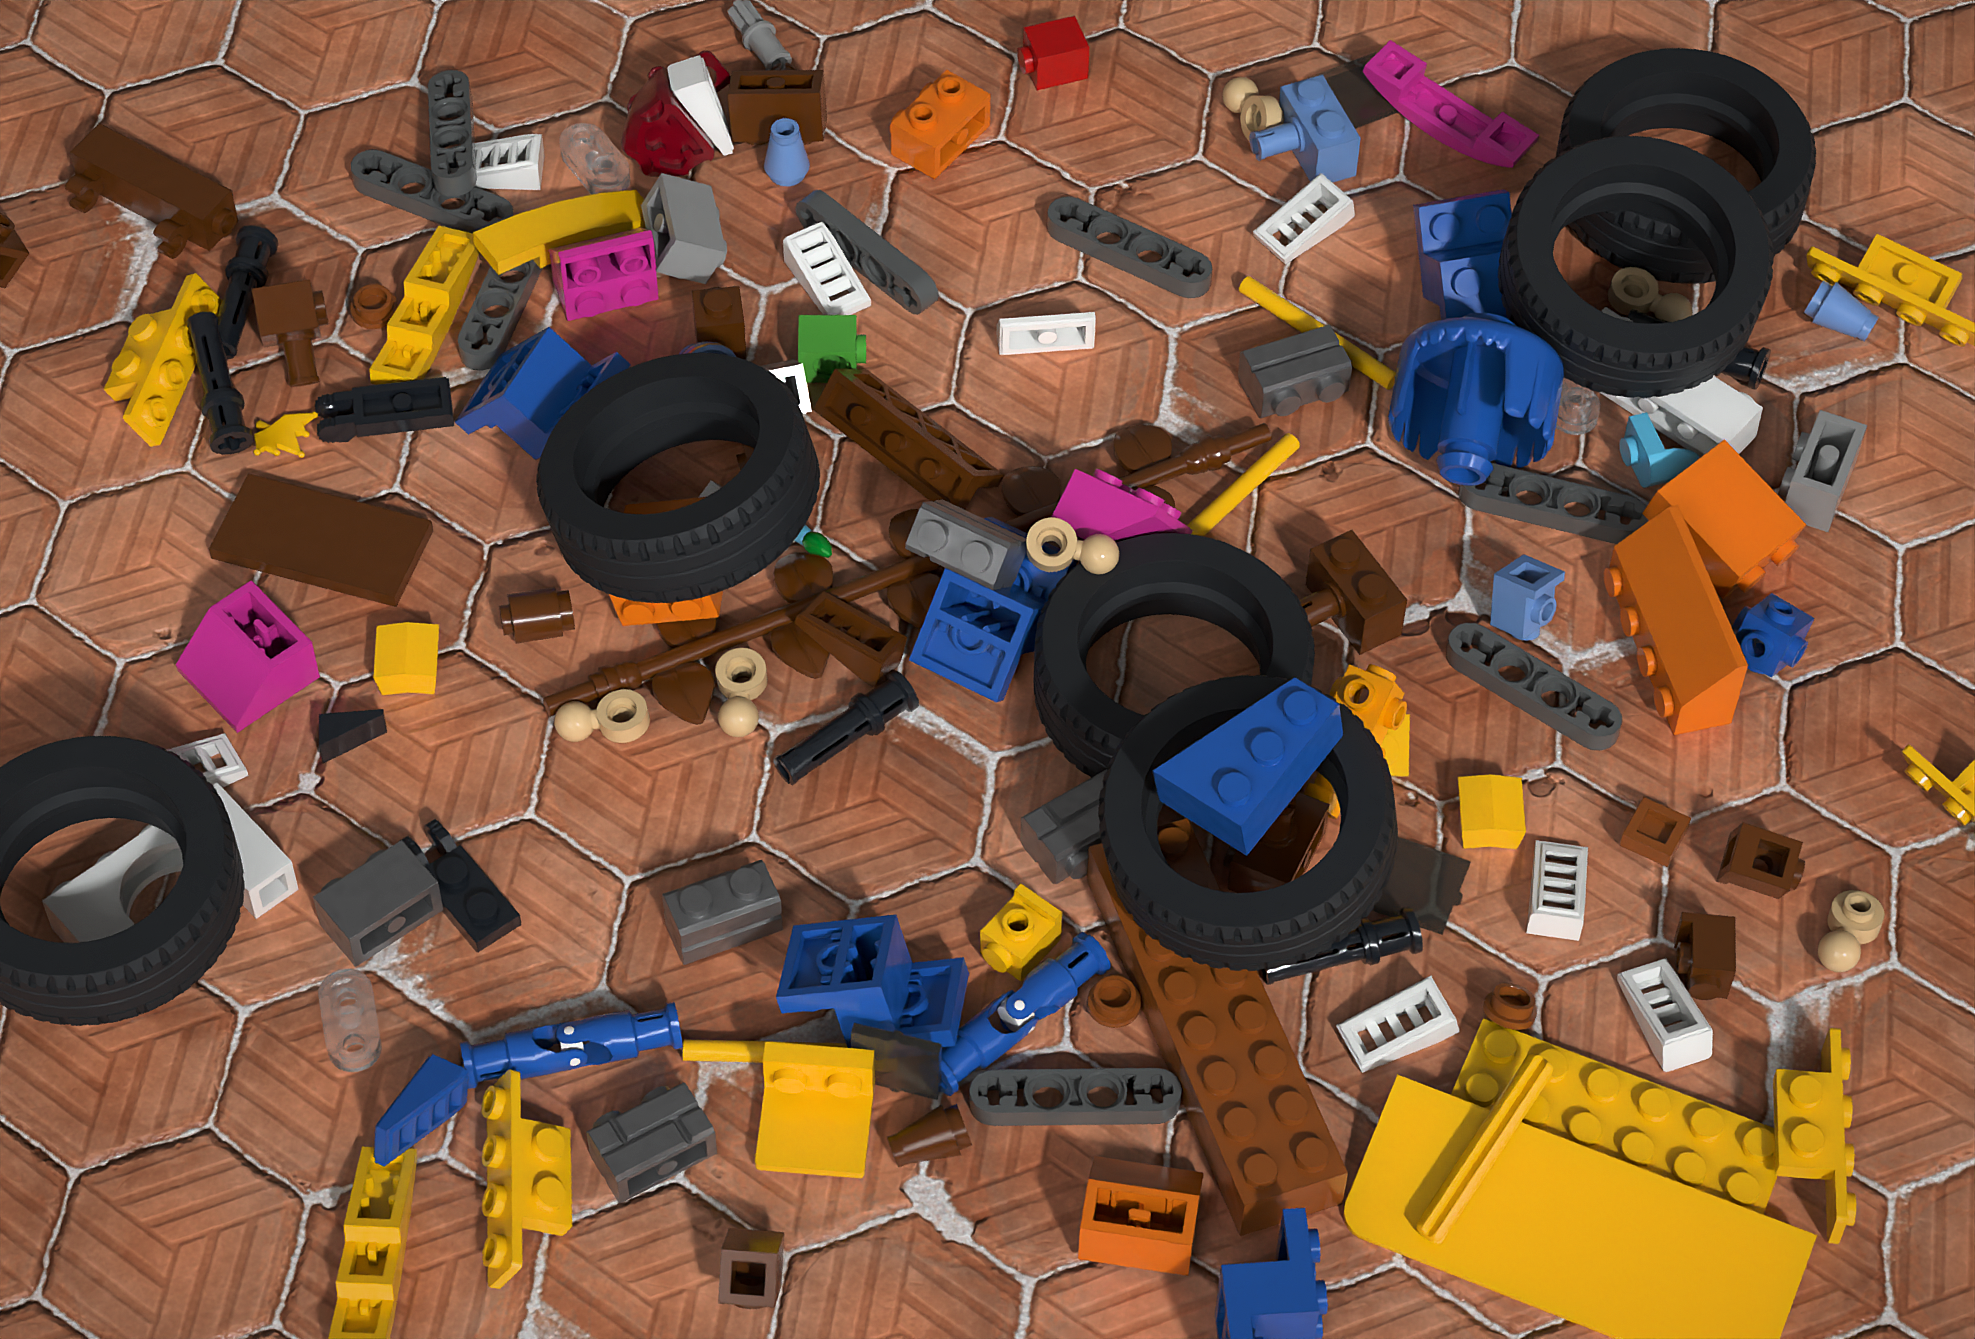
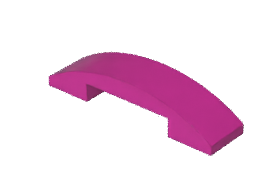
M1391 40L1364 66L1363 73L1372 85L1405 118L1434 139L1471 158L1497 166L1513 168L1539 139L1537 133L1504 112H1501L1493 120L1424 76L1427 63Z

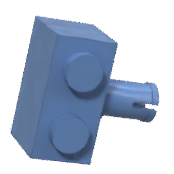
M1323 74L1281 86L1279 105L1283 110L1284 123L1250 133V146L1253 155L1256 154L1255 158L1261 161L1267 157L1292 150L1310 182L1320 173L1332 183L1356 176L1361 138Z

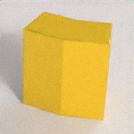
M404 622L377 626L373 678L382 695L407 692L435 693L439 624Z
M1492 774L1458 777L1463 849L1480 847L1517 849L1526 833L1522 778Z

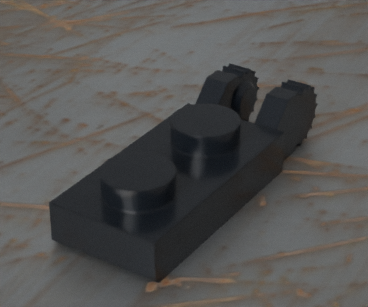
M446 377L353 387L352 391L327 393V395H322L318 397V400H315V413H318L321 419L324 418V420L317 424V436H319V440L322 439L323 442L328 443L349 442L356 435L357 437L454 426L449 378Z
M434 819L424 825L427 838L442 855L429 864L423 851L411 837L407 836L402 839L406 846L438 881L443 905L442 912L476 952H480L522 925L520 914L461 845L456 846L449 832L443 828L438 820Z

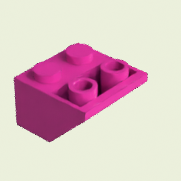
M640 227L549 249L553 282L567 321L592 317L600 313L629 306H638L659 299L654 238L649 229Z
M1097 468L1092 476L1080 470H1074L1052 515L1053 518L1062 519L1070 524L1076 533L1077 540L1083 541L1094 534L1107 535L1117 543L1144 535L1161 533L1191 534L1193 531L1178 520L1182 512L1165 504V500L1141 488H1137L1135 491L1122 484L1123 481Z
M252 580L208 609L176 663L177 671L237 733L320 678L312 641Z

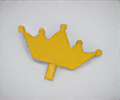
M314 411L312 413L285 414L272 425L258 420L256 428L261 431L254 434L256 449H254L253 453L255 456H259L262 452L267 451L275 456H279L281 452L278 449L298 455L299 458H304L305 453L300 451L296 437H309V432L305 430L304 426L314 418H318V413Z

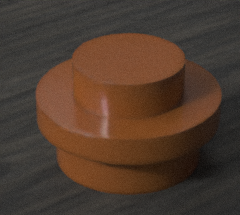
M369 284L361 287L355 293L350 304L351 316L354 322L363 328L380 329L387 326L398 307L396 297L386 287L379 284Z
M1110 975L1099 980L1091 988L1088 994L1087 1007L1091 1017L1097 1023L1110 1028L1124 1027L1132 1023L1139 1015L1141 996L1138 989L1127 978Z
M1513 983L1497 985L1494 991L1486 996L1483 1004V1011L1492 1022L1516 1031L1531 1027L1537 1016V1010L1534 1006L1536 1002L1534 995L1526 988Z

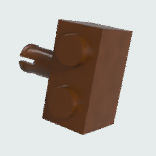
M777 63L771 70L732 71L728 89L732 142H746L750 145L766 144L769 142L772 124L783 118L792 119L797 122L804 145L824 141L827 123L824 70H797L789 63H785V70H781V63Z
M310 279L252 289L260 338L264 347L283 345L290 379L289 386L299 387L319 383L320 379L317 375L312 340L322 338L320 326L329 324L322 290L313 292Z
M1353 530L1347 531L1310 549L1305 585L1312 594L1300 599V605L1305 609L1311 627L1331 618L1359 655L1402 635L1407 598Z
M1297 792L1247 856L1229 846L1224 859V866L1230 868L1228 889L1236 893L1264 891L1289 883L1305 874L1326 832L1330 804Z

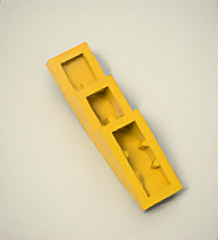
M637 190L596 193L558 201L516 214L473 232L474 246L498 275L532 259L541 269L551 264L549 251L551 248L640 227L646 228L641 208L644 198Z
M443 226L437 227L404 280V298L387 324L388 340L370 367L371 384L380 385L423 380L453 322L480 253L474 246L473 233Z
M362 1146L344 1221L345 1244L336 1279L337 1302L328 1339H390L412 1207L417 1149L409 1148L384 1167L375 1163L374 1147Z

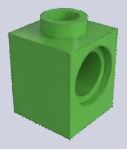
M799 315L798 362L803 364L806 383H827L834 369H857V363H866V335H857L856 315Z

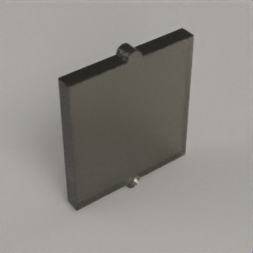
M1377 52L1308 77L1312 78L1323 74L1355 129L1399 113L1363 73L1364 66Z
M1398 837L1397 852L1394 854L1395 863L1389 882L1382 889V896L1374 905L1372 911L1391 917L1398 915L1401 908L1410 906L1416 915L1420 928L1443 935L1454 905H1460L1463 895L1460 890L1470 868L1471 861Z
M854 1023L851 1031V1048L874 1050L875 1085L890 1088L893 1092L903 1091L938 1100L941 1092L942 1044L903 1035L898 1030L890 1032Z

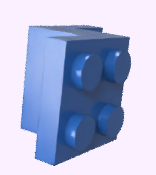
M1503 189L1413 205L1423 297L1440 306L1441 320L1463 317L1472 313H1490L1508 319L1506 309L1501 301L1502 294L1499 291L1498 268L1500 265L1501 248L1512 215L1509 191Z
M548 327L500 354L455 420V423L468 435L486 425L489 428L497 425L536 460L541 457L553 428L567 410L596 385L628 369L631 364L618 352H615L591 365L556 332Z
M993 517L984 518L1027 539L1028 534ZM1047 542L1042 545L1043 551L1047 554L1053 555L1060 551V548ZM1026 553L1012 586L1001 587V589L991 590L945 568L909 661L994 702L1003 701L1021 655L1035 651L1037 623L1044 603L1048 601L1049 594L1052 589L1056 588L1059 580L1066 576L1071 568L1076 566L1078 560H1073L1063 570L1046 572L1035 567L1028 559Z
M896 914L793 925L776 999L782 1014L803 1011L814 1012L834 1008L848 1048L874 1050L875 1054L881 1055L891 1052L956 1046L969 971L964 957L912 963Z
M1305 1208L1283 1209L1275 1261L1221 1265L1215 1308L1217 1339L1323 1338L1322 1315L1327 1314L1328 1302L1325 1281L1316 1280L1315 1263L1320 1262V1239L1317 1228L1308 1229Z

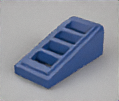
M434 1054L426 1059L375 1125V1163L385 1167L451 1118L467 1103L469 1073L465 1068Z

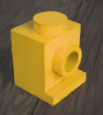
M1020 883L1014 890V896L980 931V953L993 969L1001 973L1008 972L1019 981H1022L1061 940L1062 911Z

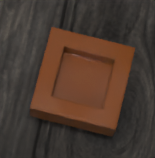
M1643 797L1622 835L1620 846L1668 867L1689 828L1691 818Z

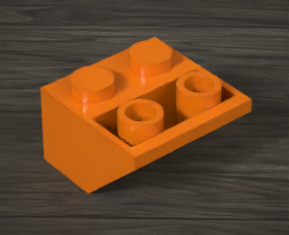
M1094 1156L1088 1178L1080 1225L1078 1259L1189 1276L1204 1172Z

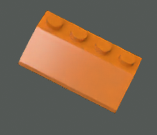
M1678 505L1670 506L1614 546L1609 568L1604 570V583L1608 595L1616 597L1621 609V625L1627 637L1632 636L1636 644L1637 662L1640 672L1644 677L1649 676L1654 687L1656 710L1660 717L1667 718L1673 735L1732 723L1748 664Z

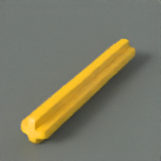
M1534 1053L1527 1055L1418 1220L1416 1231L1422 1237L1435 1244H1440L1444 1241L1552 1076L1553 1066L1546 1059Z

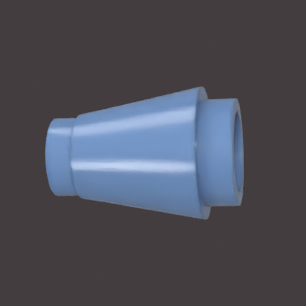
M783 118L772 124L764 160V170L775 184L786 187L794 186L804 179L809 170L810 162L799 131V125L792 119Z
M1824 280L1804 311L1806 315L1813 318V324L1854 338L1857 337L1864 342L1879 318L1836 282L1833 286Z

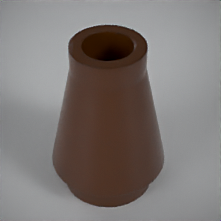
M941 1104L898 1133L887 1137L898 1168L911 1163L961 1156V1149L972 1146L957 1104L945 1109Z

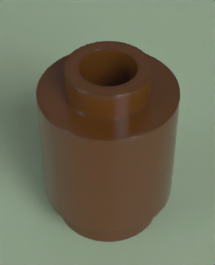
M555 587L507 594L508 604L499 606L504 636L513 634L515 644L563 637V631L575 630L569 590L556 592Z

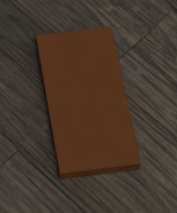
M248 473L212 541L209 551L211 559L397 607L433 533V526L431 520Z

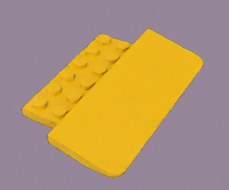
M1484 1018L1451 1095L1397 1074L1345 1202L1343 1212L1344 1222L1348 1230L1362 1240L1614 1339H1780L1817 1237L1816 1234L1764 1215L1778 1177L1775 1176V1136L1773 1127L1519 1031L1502 1027ZM1534 1053L1546 1059L1553 1066L1552 1076L1444 1241L1440 1244H1435L1422 1237L1416 1231L1418 1220L1527 1055Z

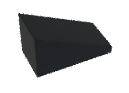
M384 710L319 714V748L323 763L387 733Z

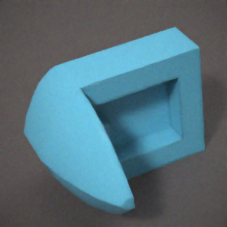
M1647 412L1629 416L1624 438L1620 439V453L1624 464L1632 466L1643 488L1671 481L1699 459L1698 454L1687 449H1665Z

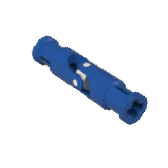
M1080 932L1073 938V945L1056 959L1047 958L1029 972L1018 991L1011 990L1003 993L962 1025L958 1030L956 1046L943 1047L935 1054L928 1052L920 1058V1064L925 1075L933 1086L947 1096L953 1095L958 1091V1083L975 1069H985L1027 1036L1035 1028L1039 1020L1057 1012L1078 994L1077 988L1093 975H1103L1111 968V963L1100 943L1091 935ZM998 1010L1002 1027L1011 1033L1004 1034L991 1026L988 1018Z
M675 1002L666 1003L663 1009L632 1014L629 1010H623L572 1022L505 1033L504 1039L471 1045L468 1041L460 1042L464 1068L469 1073L468 1089L476 1088L478 1082L499 1079L508 1069L519 1071L520 1080L589 1065H601L637 1058L639 1051L672 1046L674 1049L683 1048ZM554 1044H560L561 1047L560 1052H554L547 1049L552 1047Z

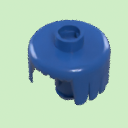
M1472 313L1463 317L1447 318L1424 324L1408 335L1402 344L1388 415L1389 427L1395 439L1399 442L1402 436L1404 447L1412 452L1416 448L1420 434L1419 453L1426 460H1429L1439 450L1441 455L1437 457L1436 463L1440 475L1445 480L1466 486L1482 484L1493 471L1491 463L1493 460L1498 465L1511 467L1517 452L1516 466L1521 468L1527 466L1531 462L1532 457L1533 462H1538L1550 451L1554 442L1564 379L1563 363L1556 350L1549 343L1499 315Z

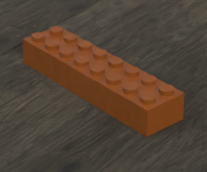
M1186 818L1158 826L1159 845L1169 866L1176 873L1195 884L1220 891L1189 820ZM1102 843L1090 846L1087 869L1088 885L1129 980L1140 993L1141 1008L1169 1072L1173 1073L1180 1081L1182 1088L1181 1101L1239 1235L1243 1236L1281 1224L1283 1209L1305 1208L1306 1215L1343 1204L1348 1171L1258 972L1248 971L1247 969L1235 971L1230 970V968L1219 969L1210 967L1209 964L1202 965L1193 962L1192 958H1183L1175 954L1174 951L1160 945L1159 940L1152 939L1145 933L1144 929L1138 926L1133 919V915L1129 914L1123 906L1116 892L1115 884L1112 881Z

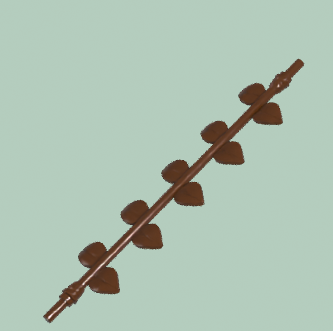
M1266 423L1226 438L1222 435L1212 438L1207 435L1199 440L1198 443L1195 442L1191 446L1186 447L1178 456L1171 458V438L1163 429L1152 425L1128 426L1115 434L1113 449L1119 464L1131 474L1118 479L1123 481L1122 484L1135 491L1137 488H1141L1165 500V504L1175 508V501L1172 495L1165 489L1154 485L1185 473L1196 475L1207 471L1219 470L1222 464L1231 461L1232 455L1269 442L1272 439V435ZM1021 467L1008 472L1004 476L1002 484L1003 498L1012 512L1019 517L1004 523L1028 534L1030 528L1036 522L1052 517L1061 496L1060 480L1056 474L1042 467ZM919 509L903 511L895 515L890 522V542L894 550L905 560L832 587L833 569L826 558L806 552L787 555L776 563L774 582L778 593L790 604L717 632V618L657 623L661 638L673 649L636 663L627 661L616 663L613 666L599 667L598 672L588 675L589 681L544 697L543 703L550 717L556 715L558 709L565 703L579 701L585 704L593 700L599 703L604 696L613 691L621 689L633 691L643 681L653 678V694L661 706L684 721L695 725L702 724L709 709L715 687L711 671L695 661L771 633L770 642L772 649L782 662L807 677L821 678L830 653L794 623L796 616L822 590L845 603H849L888 588L887 600L892 610L903 620L921 630L941 579L939 576L927 572L943 566L930 561V557H922L905 549ZM1047 541V543L1057 548H1060L1058 543L1054 541Z

